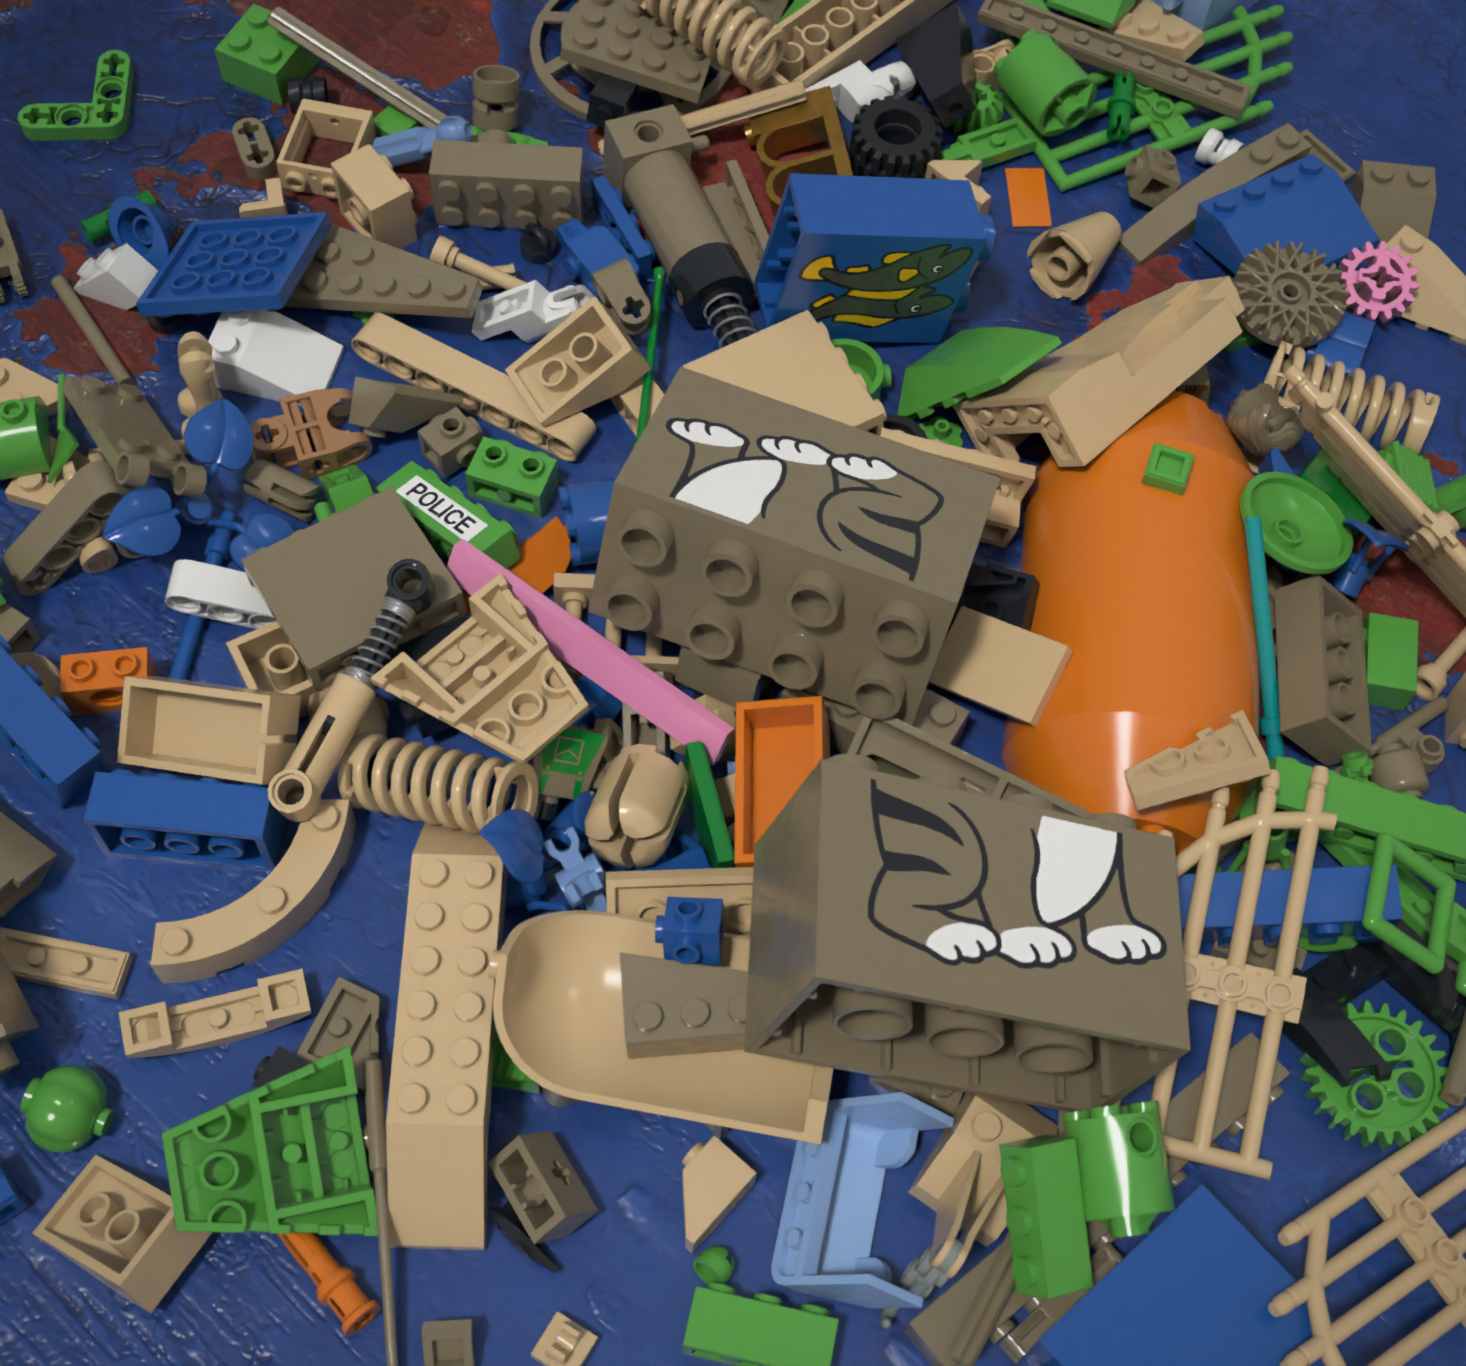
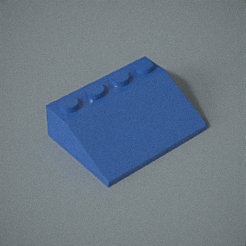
M1314 154L1198 203L1193 240L1234 274H1236L1241 262L1243 263L1249 253L1252 254L1256 247L1260 252L1265 244L1270 243L1273 246L1277 240L1280 241V248H1285L1290 241H1293L1295 248H1297L1299 243L1303 242L1304 246L1301 251L1310 254L1313 248L1317 249V256L1326 253L1327 256L1323 263L1328 268L1333 263L1339 264L1343 259H1349L1348 254L1352 249L1357 248L1361 252V248L1366 242L1370 241L1373 247H1376L1380 241L1339 174Z

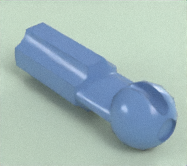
M450 115L442 119L436 127H414L375 138L372 148L379 156L385 155L392 168L431 158L434 140L471 142L473 130L469 122L461 116Z

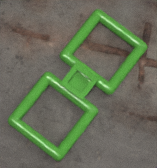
M1381 833L1376 839L1362 919L1364 928L1432 974L1440 973L1443 970L1446 954L1458 961L1455 987L1460 994L1466 997V909L1454 902L1455 880L1392 834ZM1393 858L1436 888L1427 948L1383 918Z

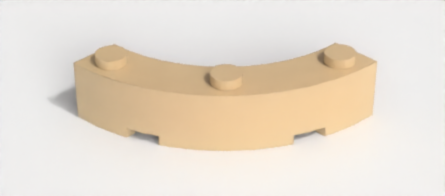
M321 799L319 810L310 819L300 822L291 846L282 860L261 883L243 897L225 907L195 918L172 922H156L151 967L161 983H186L215 977L218 975V972L233 968L242 963L246 966L277 949L309 922L331 893L330 888L337 879L340 870L344 869L347 863L356 826V819L350 800Z

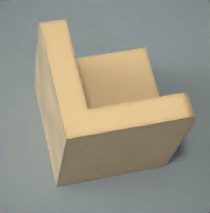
M280 178L266 179L268 200L243 203L239 207L240 217L288 215Z

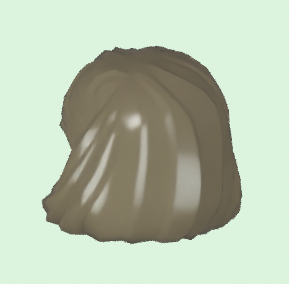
M1263 382L1258 383L1255 388L1243 389L1239 393L1227 414L1226 421L1230 432L1242 447L1257 457H1266L1275 448H1278L1281 454L1288 452L1301 440L1305 431L1299 420L1302 414H1300L1296 406L1286 407L1280 405L1278 402L1279 391L1273 389L1270 384Z

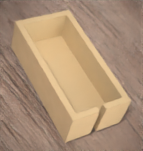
M125 676L117 763L260 785L270 784L273 777L284 770L296 748L297 743L289 742L290 735L298 733L301 695L159 676Z

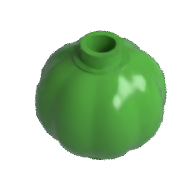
M78 1064L64 1065L49 1070L43 1079L35 1077L27 1087L20 1105V1112L26 1114L25 1128L32 1141L38 1147L56 1153L71 1152L79 1149L95 1135L103 1137L114 1117V1110L108 1108L107 1087L103 1079L97 1072Z

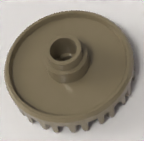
M1277 240L1273 246L1270 243L1265 244L1260 252L1256 247L1252 254L1249 253L1244 262H1241L1232 281L1245 308L1237 316L1238 320L1252 335L1277 347L1281 340L1292 344V349L1296 347H1309L1323 341L1334 331L1347 305H1344L1349 294L1348 291H1345L1347 284H1339L1342 271H1334L1336 268L1335 263L1328 268L1323 263L1327 256L1326 253L1317 256L1316 248H1313L1310 254L1302 252L1303 242L1299 243L1297 248H1295L1293 241H1290L1285 248H1280V241Z

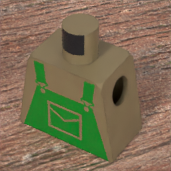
M570 725L527 762L533 767L538 780L539 795L534 817L554 821L560 797L575 800L580 793L588 791L608 743V735L587 727Z

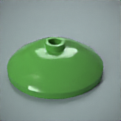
M1273 471L1264 472L1253 477L1242 490L1239 507L1243 523L1244 517L1261 516L1264 552L1280 565L1301 573L1327 574L1336 571L1348 560L1353 548V536L1351 528L1342 524L1346 517L1337 504L1312 483L1289 473Z

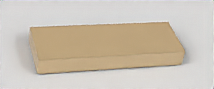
M0 928V951L16 980L119 1000L133 961V957L129 952Z

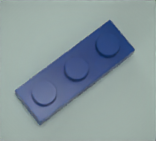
M605 175L592 179V202L603 223L639 266V282L652 278V261L655 260L653 246L648 239L643 240L640 235L637 219L633 213L628 214L624 208L621 192L617 187L612 188Z

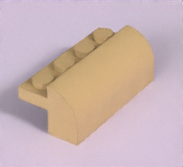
M881 427L878 433L879 436L1000 477L1001 479L979 542L1006 548L1019 528L1021 500L1035 480L1036 466L1021 463L1015 459H1005L985 454L975 449L953 446L939 440H930L906 434L900 430H890Z

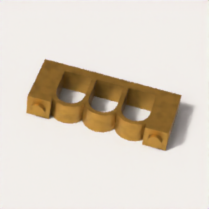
M830 85L806 92V100L751 117L749 118L750 123L744 125L748 145H756L757 155L766 179V194L774 218L776 217L790 173L853 176ZM829 140L831 147L829 150L789 161H775L780 154Z

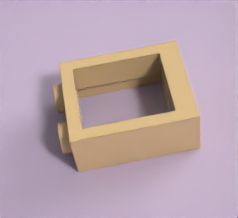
M302 99L276 162L282 188L295 192H307L329 198H337L332 169L302 163L311 138L315 136L354 143L351 153L367 144L372 146L377 137L373 112Z

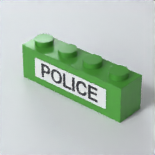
M410 461L375 487L377 493L391 487L394 489L435 552L448 561L454 544L462 539L506 569L521 558L515 543L517 534L509 523L504 520L499 522L493 518L482 504L470 502L456 486L452 485L449 487L443 483L439 476L431 469L425 470L415 462Z

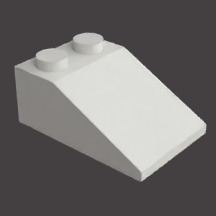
M247 310L237 314L221 312L208 341L213 347L212 359L215 363L213 377L217 388L279 402L281 398L313 390L329 389L344 353L343 345L276 311Z

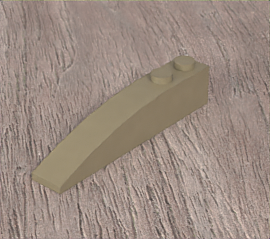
M1289 123L1281 126L1236 151L1177 190L1121 234L1117 245L1138 267L1193 236L1198 203L1308 156L1312 145Z

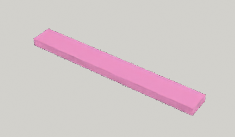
M462 539L454 544L446 568L461 589L472 596L501 572L508 583L509 590L516 600L519 599L527 612L529 620L537 632L540 631L552 653L684 746H686V743L701 741L704 744L708 762L711 765H714L720 759L735 729L734 727L466 540Z

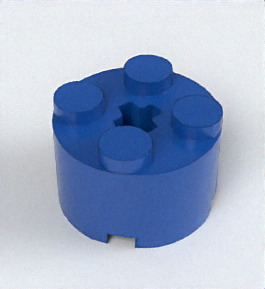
M615 478L558 487L562 511L569 510V513H565L562 516L563 525L567 530L568 537L575 541L569 543L573 567L598 562Z

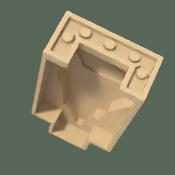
M1230 276L1176 283L1166 291L1119 311L1076 340L1039 359L1005 384L969 399L965 397L953 405L975 448L982 453L1005 459L1020 460L1015 448L1032 433H1041L1058 467L1085 466L1239 336L1242 330L1236 317L1245 308Z

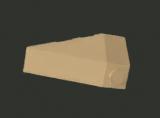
M1405 225L1386 244L1387 250L1392 251L1398 245L1401 247L1398 254L1399 257L1403 258L1411 255L1412 259L1407 264L1408 268H1418L1419 270L1411 281L1419 283L1420 287L1414 293H1410L1414 296L1415 300L1409 307L1404 306L1405 312L1400 317L1416 322L1415 327L1427 331L1428 327L1448 333L1450 340L1466 345L1465 274L1435 243ZM1398 295L1386 296L1382 305L1394 301Z

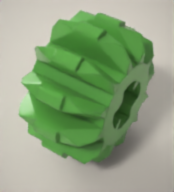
M981 79L975 83L977 109L950 125L954 129V134L962 132L967 134L1000 123V120L1003 119L1004 104L1002 93L994 90V84L985 86L982 84Z

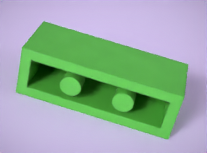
M1041 1135L999 1144L1001 1157L1000 1172L1004 1183L1007 1208L1006 1223L1010 1234L1013 1260L1012 1274L1015 1280L1016 1293L1051 1299L1092 1288L1093 1279L1076 1138Z
M707 1283L706 1288L696 1286L682 1354L732 1366H830L839 1319L829 1317V1310L809 1304H802L800 1310L781 1306L782 1300L780 1298L761 1293L754 1294L753 1299L734 1295V1288L720 1283Z

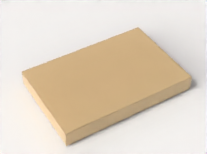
M962 606L942 645L928 683L1036 728L1073 650L1065 644Z

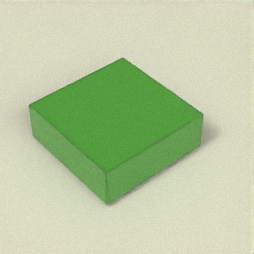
M389 105L374 118L376 133L381 137L414 127H422L420 123L392 105Z
M1155 442L1141 483L1182 496L1195 455Z

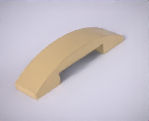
M303 969L257 979L258 986L172 1007H168L164 1001L119 1012L125 1056L127 1058L154 1057L206 1049L253 1037L297 1021L312 1013Z

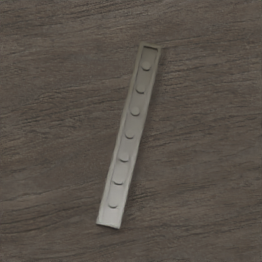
M985 0L977 15L976 22L1021 38L1026 32L1033 29L1039 34H1049L1055 39L1060 49L1074 59L1115 74L1124 71L1123 77L1127 78V72H1131L1135 75L1136 82L1238 120L1253 88L1247 84L1020 0Z

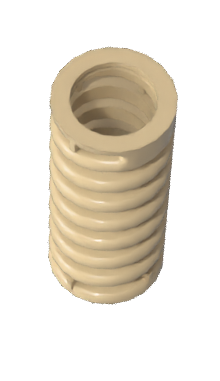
M632 0L644 10L647 9L648 13L655 18H661L662 23L668 28H675L676 33L683 39H689L692 46L698 50H704L708 58L718 60L720 67L726 71H733L735 78L750 89L758 87L770 77L781 62L788 46V33L776 24L772 27L771 21L766 17L757 19V11L751 6L743 8L742 0ZM773 42L767 54L763 55L762 52ZM761 57L762 60L756 64L758 58Z
M1281 340L1263 383L1270 384L1273 389L1278 390L1280 393L1287 381L1284 373L1291 366L1295 365L1307 375V380L1312 381L1321 392H1328L1332 395L1333 405L1339 411L1349 396L1344 417L1354 427L1369 403L1360 433L1368 443L1371 442L1390 407L1379 444L1380 450L1385 449L1395 440L1405 420L1411 413L1409 423L1406 426L1408 428L1403 444H1405L1406 448H1411L1412 452L1417 451L1418 455L1435 418L1440 403V396L1429 392L1425 395L1423 390L1414 389L1405 398L1406 388L1401 382L1392 383L1385 391L1386 382L1385 378L1381 375H1374L1365 385L1366 375L1365 371L1361 368H1354L1345 378L1346 368L1345 364L1341 361H1334L1324 374L1326 361L1325 357L1321 354L1313 355L1304 368L1305 350L1301 347H1296L1291 351L1293 345ZM1289 381L1287 382L1284 398L1292 400L1288 391L1293 386Z
M361 733L350 741L339 764L338 789L342 800H350L352 808L355 809L364 808L374 813H385L392 817H404L411 821H423L430 825H443L449 829H462L468 833L479 834L480 830L491 819L504 812L511 791V782L517 784L516 796L511 810H525L534 818L539 795L536 772L528 763L524 765L517 761L507 763L501 757H490L487 759L480 753H470L467 755L460 749L447 751L439 745L428 747L419 741L408 743L403 738L388 739L383 734ZM375 751L376 758L372 768L371 787L369 788L367 772L369 761ZM416 757V758H417V761H416V764H415V766H414V758ZM436 761L437 765L433 772V763ZM455 765L456 771L451 785V797L447 802L446 796L452 780V768ZM475 769L476 776L473 781L471 800L467 805L466 798L470 790L472 772ZM495 774L496 783L492 802L487 809L486 802L491 788V778ZM391 779V789L388 792L387 786ZM410 782H411L410 793L407 794V789H408V787H409V785H410ZM431 783L430 796L427 799V791Z

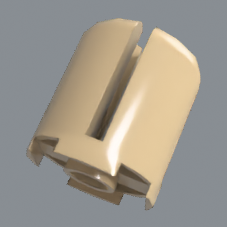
M635 744L621 749L620 754L611 760L584 820L585 833L589 837L588 842L597 856L615 867L630 869L635 863L637 867L642 868L652 865L663 857L691 791L689 773L684 764L680 761L679 765H676L670 758L657 753L658 747L655 745Z

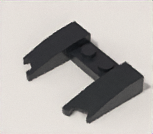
M1403 920L1395 926L1427 948L1428 944ZM1383 940L1369 943L1359 942L1354 948L1335 951L1304 972L1297 967L1293 969V975L1307 978L1299 1024L1284 1021L1282 1032L1343 1086H1349L1351 1075L1349 1070L1369 1068L1377 1082L1386 1081L1391 1076L1392 1068L1340 1008L1385 978L1450 1034H1453L1457 1031L1461 1018L1452 1013L1455 1003L1457 1001L1465 1005L1466 997L1456 990V977L1445 963L1440 973L1432 974Z

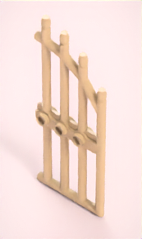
M1295 365L1291 366L1284 373L1289 383L1293 386L1288 391V394L1292 401L1302 408L1304 415L1299 420L1303 427L1313 434V438L1332 458V461L1328 464L1331 471L1336 477L1342 479L1341 482L1388 533L1398 537L1410 546L1407 552L1403 551L1406 556L1420 567L1466 618V548L1456 538V532L1460 529L1458 522L1445 510L1440 511L1438 514L1432 512L1333 405L1332 395L1328 392H1321L1312 381L1307 380V375Z
M1318 765L1314 767L1310 776L1309 784L1311 788L1307 791L1304 811L1275 812L1278 798L1276 792L1279 791L1281 779L1280 772L1274 769H1270V774L1263 775L1261 782L1262 792L1259 793L1256 813L1225 825L1227 815L1225 809L1228 807L1230 800L1229 788L1224 786L1214 789L1210 800L1212 807L1208 810L1204 834L1176 856L1177 878L1198 863L1182 940L1187 1008L1189 1007L1190 1000L1216 1005L1218 1008L1192 1142L1163 1135L1166 1155L1270 1180L1273 1161L1258 1158L1283 1023L1285 1021L1299 1024L1307 978L1293 975L1319 830L1334 831L1337 821V813L1323 812L1326 798L1325 788L1328 787L1329 769ZM1271 829H1300L1274 970L1246 964ZM1159 830L1158 832L1160 835L1173 837V832ZM1251 835L1227 960L1199 954L1220 846ZM1237 1010L1265 1017L1239 1153L1211 1146ZM1178 1060L1155 1075L1150 1101L1158 1102L1163 1133ZM1121 1099L1113 1105H1119L1120 1107Z
M1466 1106L1294 1219L1293 1222L1285 1225L1278 1233V1240L1283 1246L1296 1244L1303 1237L1308 1236L1304 1275L1300 1280L1286 1288L1284 1292L1276 1295L1269 1303L1268 1310L1272 1316L1280 1317L1287 1315L1295 1307L1300 1306L1306 1301L1312 1337L1297 1347L1296 1350L1287 1354L1280 1363V1366H1309L1320 1358L1324 1366H1346L1337 1346L1427 1280L1432 1283L1447 1303V1306L1366 1366H1403L1460 1322L1466 1328V1260L1463 1257V1254L1466 1253V1227L1449 1239L1431 1216V1213L1466 1190V1165L1419 1198L1400 1176L1401 1172L1466 1129ZM1366 1197L1384 1222L1326 1261L1331 1220ZM1397 1238L1416 1263L1330 1323L1324 1288Z

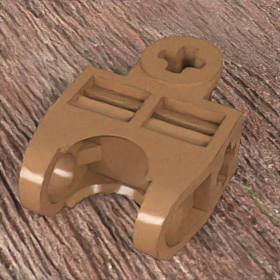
M344 388L320 389L279 399L283 415L262 418L250 426L253 435V462L258 459H266L273 463L271 453H274L276 458L274 464L284 469L299 466L301 476L310 480L364 461L373 449L370 437L363 432H350V430L335 428L339 424L344 423L343 419L349 418L353 392ZM300 402H301V405H302V408H303V411H301V412L299 411L298 404H297V403H300ZM339 402H347L344 405L333 406ZM264 428H267L269 438H265ZM356 446H360V447L357 448V449L349 450V449L354 448V447H356ZM318 460L320 466L319 469H316L314 461Z

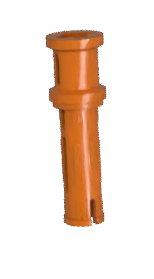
M315 1233L277 1234L299 1265L313 1280L317 1287L318 1301L322 1305L328 1304L342 1322L341 1331L345 1336H351L359 1332L377 1316L381 1310L380 1304L376 1300L370 1301L355 1282V1272L347 1267H341Z

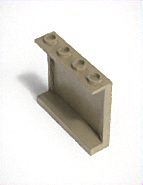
M392 487L380 493L372 494L364 501L343 511L334 512L326 519L305 529L297 530L289 537L268 547L257 549L251 555L241 559L250 585L252 587L255 586L302 662L308 680L316 692L331 685L338 673L344 674L346 667L353 665L352 657L359 655L357 648L365 644L363 637L371 633L369 626L375 625V616L382 614L380 606L384 603V595L388 589L387 575L395 563L404 559L420 561L428 569L436 586L434 603L425 611L414 615L411 624L407 625L408 629L403 628L400 633L403 639H397L394 644L395 646L467 615L462 590ZM415 579L406 582L402 592H415L421 586L422 581Z

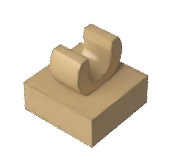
M557 1311L531 1352V1357L544 1366H583L599 1340L596 1335Z

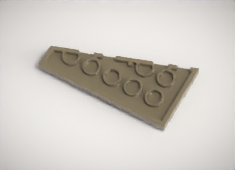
M332 224V227L284 307L472 318L483 287L477 277Z

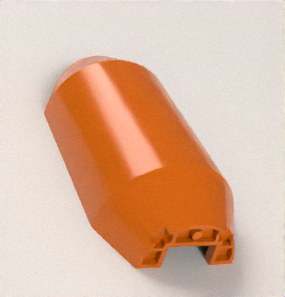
M1174 390L1085 466L1058 467L1052 453H1050L1036 473L1035 480L1028 489L1020 572L1034 575L1040 583L1029 631L1065 644L1073 650V653L1036 728L1005 715L1001 757L1007 772L1091 813H1119L1131 817L1136 822L1137 830L1158 834L1159 830L1173 832L1177 856L1204 834L1208 810L1212 807L1210 800L1213 790L1204 794L1191 795L1166 802L1161 806L1137 810L1126 783L1124 770L1168 747L1178 749L1186 747L1196 741V733L1207 727L1213 729L1214 732L1231 723L1229 716L1242 709L1259 740L1260 675L1245 527L1239 507L1241 492L1255 475L1221 414L1217 415L1210 410L1205 401ZM1155 442L1195 455L1182 496L1141 483ZM1256 778L1247 782H1238L1226 786L1230 791V800L1228 807L1225 809L1227 812L1225 825L1235 822L1256 786Z

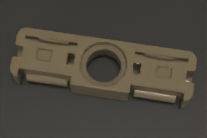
M1109 1241L1090 1258L1093 1287L1124 1258ZM1092 1288L1046 1299L999 1344V1347L1016 1365L1032 1346Z

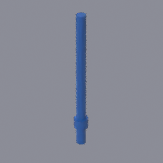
M222 511L219 520L236 522L237 516L233 512ZM216 527L214 536L208 538L204 555L207 557L205 563L222 567V563L228 561L232 529ZM188 615L169 678L187 679L205 621L204 617Z

